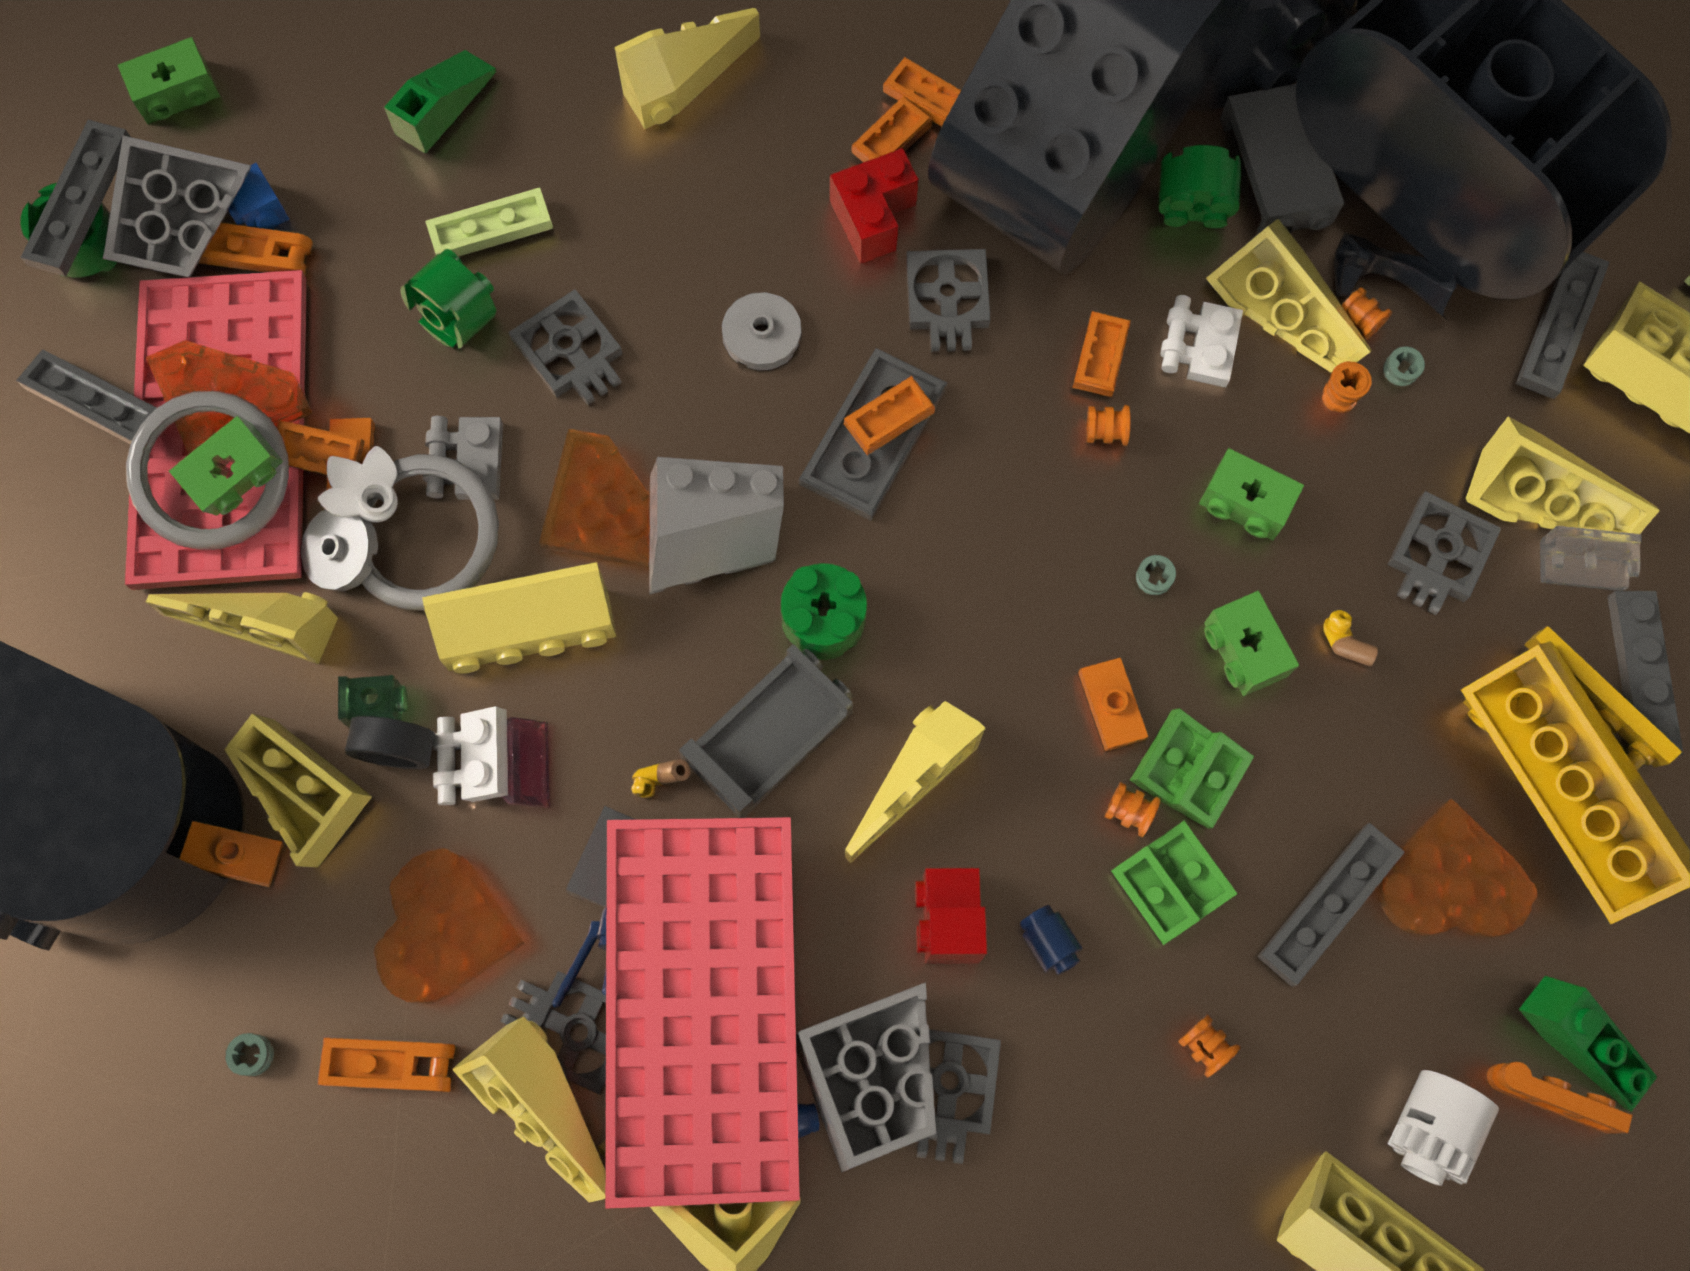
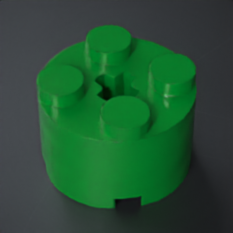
M1211 145L1184 147L1183 155L1172 158V152L1166 154L1161 161L1159 211L1164 215V223L1171 227H1180L1186 225L1188 221L1203 222V225L1210 229L1225 227L1227 219L1235 215L1240 207V157L1236 155L1234 160L1229 157L1228 149Z
M57 182L39 190L38 193L41 196L32 205L28 201L22 210L20 225L22 233L28 241ZM103 202L67 274L68 277H86L100 271H110L117 264V262L103 259L110 212Z
M445 249L440 254H437L401 287V296L409 311L416 307L423 316L418 321L420 325L436 340L450 348H453L456 344H458V349L462 348L495 317L497 312L490 296L494 291L491 282L480 272L473 274L450 249Z
M819 563L798 568L785 585L781 596L782 627L789 641L801 652L807 649L818 660H829L843 655L844 652L855 646L861 639L866 623L867 599L859 577L841 566L829 563ZM821 608L829 609L827 616L818 615Z

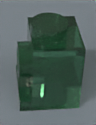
M394 675L358 678L338 676V719L345 726L350 728L351 719L357 716H375L402 720V712H406L408 709V694L406 687L401 686V683ZM378 694L377 699L373 703L367 704V695Z

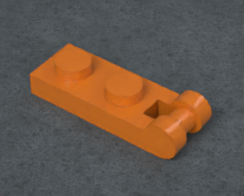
M220 223L198 263L258 272L302 270L305 275L307 266L304 260L305 256L311 254L313 241L308 236L299 233ZM280 249L289 250L288 257L279 256Z
M324 1038L317 1085L450 1092L452 1078L447 1077L449 1059H454L455 1045ZM418 1057L431 1058L429 1076H416Z
M1522 1062L1495 1064L1487 1072L1488 1083L1499 1092L1607 1134L1629 1132L1633 1115L1615 1109L1616 1101L1594 1093H1587V1096L1584 1097L1570 1091L1572 1085L1564 1080L1551 1076H1543L1542 1080L1533 1077L1531 1070Z

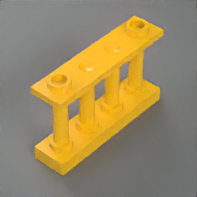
M1547 626L1540 630L1524 644L1530 650L1542 643L1549 641L1553 643L1612 734L1618 733L1630 744L1627 756L1636 770L1643 764L1647 766L1651 764L1654 768L1668 765L1682 753L1675 744L1550 627ZM1466 699L1463 703L1470 709L1467 712L1468 716L1477 726L1487 731Z

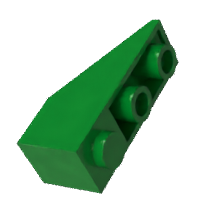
M464 50L408 79L384 107L395 135L426 154L497 72L496 68Z
M1544 976L1519 1008L1521 1013L1546 1042L1626 1110L1632 1112L1657 1079L1656 1074L1587 988Z

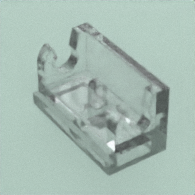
M1556 526L1540 540L1541 583L1625 591L1629 588L1630 577H1638L1640 573V543L1642 542V535Z

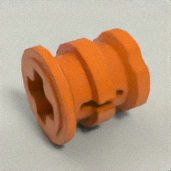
M1360 287L1341 306L1356 328L1362 331L1361 335L1366 341L1387 322L1393 312L1390 309L1382 311L1379 308L1380 303L1374 297L1369 299L1366 296L1367 291Z
M1346 361L1337 365L1324 387L1322 400L1325 406L1331 411L1340 413L1351 411L1357 405V402L1368 393L1372 385L1369 371L1363 365L1352 361Z
M1124 405L1122 411H1114V407H1105L1104 411L1096 410L1095 406H1088L1087 443H1094L1095 439H1103V443L1112 444L1113 440H1121L1122 445L1127 446L1131 425L1129 405Z
M1120 782L1104 817L1109 820L1113 817L1120 819V825L1129 828L1131 825L1138 828V836L1143 838L1156 816L1161 798L1155 797L1150 801L1144 798L1145 793L1137 789L1133 793L1127 790L1126 784Z
M1209 1014L1178 1040L1182 1047L1188 1046L1193 1051L1191 1057L1197 1063L1200 1060L1206 1066L1204 1075L1207 1078L1225 1066L1241 1049L1239 1044L1229 1045L1225 1040L1227 1034L1222 1029L1217 1031L1212 1026L1213 1019Z

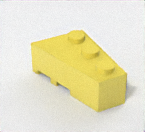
M251 714L224 749L251 794L257 796L269 815L268 821L272 828L280 833L291 851L289 855L296 866L318 868L372 798L370 794L274 719Z

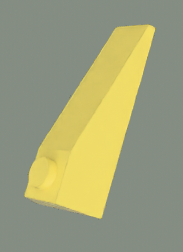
M756 8L719 15L710 24L699 27L696 26L694 21L683 23L681 31L665 34L662 28L651 30L615 47L623 95L644 129L655 124H663L672 116L681 112L760 38L759 12Z
M1279 219L1266 227L1206 277L1229 307L1243 310L1242 316L1249 317L1263 326V330L1273 336L1277 335L1293 345L1299 353L1331 373L1340 363L1346 361L1358 362L1372 351L1304 250Z
M1509 416L1483 448L1466 496L1468 503L1503 521L1516 523L1517 520L1538 523L1543 528L1555 530V527L1581 531L1583 535L1629 543L1634 542L1660 511L1654 504L1554 441Z
M304 592L302 597L289 593L149 594L146 603L162 616L319 664L338 619L328 608L327 600Z
M946 701L937 709L932 705L928 706L914 719L913 724L916 727L910 734L845 849V858L850 863L978 749L985 731V727L979 721Z
M525 1017L507 1024L458 1063L452 1070L492 1114H495L501 1108L515 1121L517 1128L514 1134L524 1143L529 1141L537 1147L542 1146L548 1152L545 1155L548 1165L588 1202L605 1199L606 1170L555 1051L547 1043L546 1033L539 1025L533 1021H528Z
M604 1140L598 1147L599 1152L606 1158V1140ZM801 1198L798 1201L656 1206L650 1208L709 1271H756L770 1255L799 1206Z

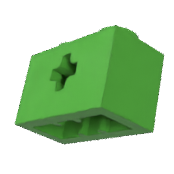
M192 37L118 64L132 102L147 124L166 119L173 114L194 106L203 105L207 101L220 97L207 63Z
M236 416L170 469L169 472L201 511L217 516L220 513L225 515L236 509L243 501L241 496L253 486L260 487L268 483L277 473L275 468L284 461L251 422ZM229 462L233 463L230 468L234 474L231 477L226 476L229 473V469L226 466Z
M1228 448L1199 504L1206 507L1207 511L1213 516L1225 520L1230 519L1244 526L1245 530L1251 535L1258 538H1268L1273 541L1284 527L1304 485ZM1247 495L1252 497L1251 501L1246 499Z
M1259 590L1213 610L1204 622L1206 626L1204 632L1208 643L1214 650H1219L1226 663L1224 670L1229 682L1233 687L1239 688L1243 697L1287 678L1299 666ZM1240 642L1244 645L1251 643L1253 648L1251 646L1243 647Z

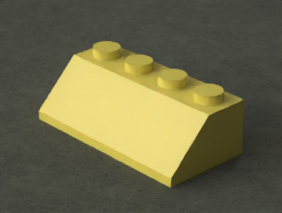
M597 562L422 597L439 659L448 671L454 670L455 673L459 674L474 672L480 668V665L497 662L500 665L514 664L523 659L522 656L539 653L541 656H553L564 652L565 647L580 644L587 648L597 647L605 644L607 639L616 637L608 590Z
M1327 1151L1320 1156L1285 1211L1276 1240L1286 1247L1292 1255L1300 1258L1316 1271H1484L1481 1266Z

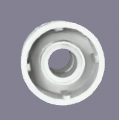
M1422 1070L1388 1145L1394 1148L1393 1151L1404 1156L1401 1166L1419 1178L1438 1186H1442L1444 1180L1449 1181L1450 1179L1460 1185L1466 1184L1499 1108L1480 1092L1453 1078L1437 1072Z

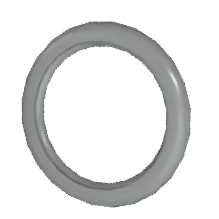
M194 391L174 397L156 408L136 432L130 444L126 461L127 487L132 503L143 521L159 536L178 546L197 550L223 549L242 543L260 532L276 514L284 499L289 479L288 454L283 438L272 420L253 403L237 395L220 391ZM197 412H218L234 418L239 416L251 422L284 461L275 468L277 471L276 475L265 484L259 501L246 516L233 524L215 529L194 528L172 519L158 505L152 495L148 482L147 465L151 449L158 436L170 424L181 417Z
M417 454L394 461L397 470L395 483L415 475H436L460 486L469 496L476 510L479 525L478 541L472 557L460 573L438 587L425 590L407 589L395 585L384 578L371 561L370 565L373 568L369 576L362 582L363 586L384 603L404 610H425L422 597L474 587L490 566L498 544L499 520L495 502L487 485L472 469L461 462L437 454ZM378 498L369 499L368 505L373 507Z

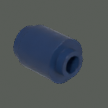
M1050 905L1036 910L1020 922V926L1024 930L1022 937L1045 973L1054 969L1057 975H1061L1080 962L1077 954L1083 947L1061 913H1055Z

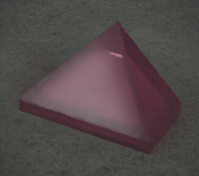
M517 717L507 718L508 795L502 797L508 805L537 808L550 807L548 722Z

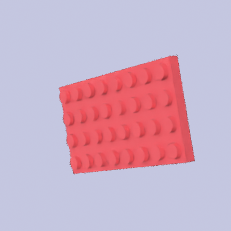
M303 271L139 280L134 396L158 408L174 397L194 391H220L237 395L253 403L272 420L276 428L279 420L304 426L306 276ZM197 412L181 417L170 424L158 436L151 449L147 465L148 482L152 495L158 505L172 519L186 526L199 529L220 528L233 524L246 516L259 501L265 484L260 487L253 486L241 496L243 498L242 503L230 513L225 515L220 513L217 516L201 511L169 472L170 469L229 423L234 417L218 412ZM232 462L226 465L229 469L227 477H231L234 474L230 468L233 464ZM289 466V479L284 499L274 517L261 531L242 543L223 549L197 550L178 546L159 536L143 521L134 507L129 493L125 585L131 590L302 578L300 552L303 534V469Z
M791 817L607 820L605 1209L800 1200Z

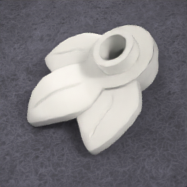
M374 446L366 455L363 464L336 456L328 458L327 478L332 488L326 490L318 497L319 502L328 512L343 518L359 515L370 522L385 521L395 513L397 495L392 487L397 478V470L390 456L382 448ZM371 498H379L384 504L379 508H373L367 502Z

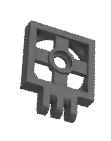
M986 249L907 251L906 267L910 330L930 329L931 352H938L940 350L941 341L939 337H946L947 351H955L956 337L962 336L961 345L963 351H971V328H989L990 325ZM938 265L939 278L934 283H916V276L924 266ZM954 265H969L977 273L978 281L960 282L955 277ZM945 284H950L955 288V293L952 296H944L940 292V288ZM961 299H979V302L973 309L957 316V304ZM918 300H934L940 305L941 316L925 309Z
M576 289L509 331L511 340L556 398L569 389L574 388L584 402L589 405L595 401L593 394L588 390L589 386L592 385L598 394L603 396L608 392V389L601 378L605 376L614 388L622 383L617 373L609 365L610 362L623 355L621 346ZM570 315L581 317L584 320L572 327L563 325L557 317ZM543 326L549 334V342L534 352L532 350L533 339L540 327ZM598 332L601 337L600 352L589 359L581 349L582 341ZM563 336H569L573 339V344L571 347L563 349L558 346L559 339ZM558 357L568 358L575 369L566 375H557L550 373L545 365Z
M1425 491L1419 497L1388 562V565L1406 573L1397 596L1405 600L1410 595L1412 588H1417L1418 590L1412 604L1418 607L1424 604L1428 594L1433 596L1428 612L1434 615L1440 611L1447 594L1465 602L1470 598L1502 528ZM1429 516L1449 517L1444 528L1437 531L1420 523L1421 519ZM1464 526L1473 535L1477 551L1464 545L1461 537ZM1412 539L1428 546L1431 556L1426 567L1413 561L1408 547ZM1440 539L1449 540L1453 546L1452 551L1449 553L1442 552L1438 548V541ZM1452 560L1472 568L1467 576L1457 580H1452L1442 575L1447 563Z
M558 971L548 992L520 980L517 988L521 992L533 996L529 1004L512 996L508 1005L523 1011L522 1017H525L528 1021L535 1022L541 1028L544 1026L559 1033L563 1044L557 1058L566 1079L601 1095L606 1086V1059L602 1066L587 1073L577 1074L571 1070L580 1051L591 1048L606 1055V1034L597 1031L595 1024L603 1003H606V996L602 994L601 990L575 979L566 996L584 993L586 997L578 1013L567 1017L551 1009L553 1006L552 1001L566 974ZM504 1013L500 1022L507 1025L518 1018ZM578 1023L584 1024L588 1029L587 1037L580 1042L574 1041L570 1035L571 1028Z
M929 1029L930 1043L928 1045L937 1041H944L945 1047L943 1062L936 1068L930 1067L933 1088L938 1094L935 1116L936 1134L918 1141L916 1157L926 1159L929 1150L928 1140H935V1160H945L948 1142L955 1144L952 1153L953 1163L963 1164L967 1131L990 1134L1001 1040ZM964 1045L970 1046L980 1055L986 1066L987 1076L966 1072L965 1068L961 1065ZM953 1071L957 1074L959 1082L954 1089H946L942 1086L941 1076L944 1072ZM964 1092L985 1095L982 1105L975 1113L963 1120L954 1119L957 1097L961 1096Z

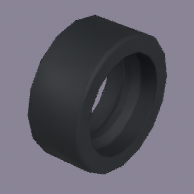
M357 716L351 719L345 754L364 762L402 769H426L430 762L435 732L429 728L402 720L375 716Z

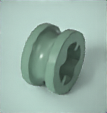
M1407 346L1399 347L1384 362L1383 372L1388 381L1394 385L1408 386L1420 377L1424 371L1425 362L1423 356L1416 349ZM1403 360L1410 364L1404 374L1397 369Z
M1152 555L1145 558L1136 573V582L1139 588L1150 595H1161L1167 592L1176 578V569L1173 563L1167 557L1161 555ZM1156 566L1164 570L1162 577L1167 581L1162 584L1158 580L1156 585L1148 581L1150 574L1145 569L1150 567L1151 571H1153Z
M253 1033L241 1034L229 1043L225 1060L228 1068L233 1073L241 1076H258L271 1066L274 1059V1049L266 1037ZM245 1045L259 1047L260 1054L254 1055V1057L259 1059L254 1065L241 1063L240 1056L246 1055L241 1052Z

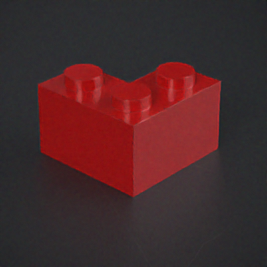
M903 148L830 175V202L860 264L896 251L898 224L893 214L916 206L919 179Z
M925 868L923 881H915L916 908H924V920H919V926H916L917 953H925V964H979L987 954L985 907H981L979 868Z

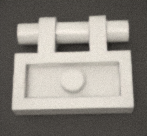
M1178 295L1175 299L1174 307L1168 313L1167 324L1170 328L1168 338L1162 342L1160 355L1163 357L1161 369L1167 373H1175L1178 370L1179 363L1188 364L1187 379L1226 388L1230 381L1243 310L1203 302L1200 314L1197 315L1190 311L1191 298L1186 295ZM1185 331L1196 333L1193 347L1183 342Z
M495 706L461 714V731L455 732L454 717L437 718V734L434 737L433 749L437 750L438 772L433 773V787L438 789V805L456 804V788L460 787L462 800L470 802L507 796V710ZM461 749V770L455 771V750Z

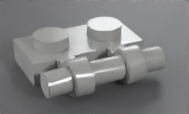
M431 417V429L426 432L425 446L429 448V454L445 457L446 450H457V461L472 469L487 485L493 500L499 499L503 422L501 417H459L458 432L447 431L448 419L446 417ZM423 475V480L427 482L426 495L431 498L443 497L444 484H455L446 478L436 475ZM455 484L457 499L470 500L469 496L460 486Z

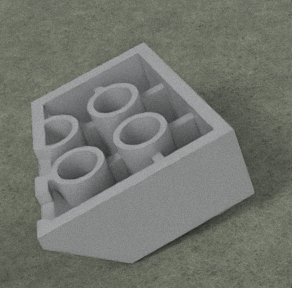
M123 135L103 259L191 277L252 166Z
M657 457L650 475L649 595L662 592L668 587L684 583L689 585L700 582L701 579L722 573L730 574L774 562L784 507L783 466Z
M926 982L796 1033V1051L841 1172L936 1134L932 1074H930L928 1046L930 1036L925 1003L927 999Z

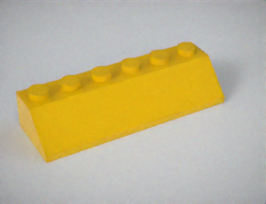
M1551 641L1533 647L1461 689L1610 924L1690 887L1689 848Z

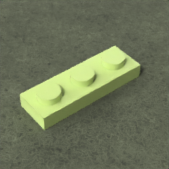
M540 187L425 221L435 254L437 255L445 249H450L458 257L553 229Z

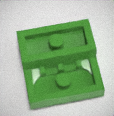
M1180 708L1173 709L1130 781L1153 797L1161 798V802L1182 815L1211 829L1216 824L1254 756L1222 732L1212 733Z
M1185 821L1111 870L1163 945L1238 894Z

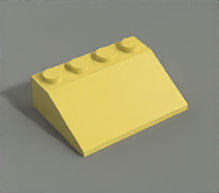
M1639 281L1591 350L1583 366L1588 368L1596 379L1605 383L1610 382L1624 391L1625 395L1632 402L1646 405L1660 414L1662 420L1668 425L1676 428L1680 427L1690 434V312Z

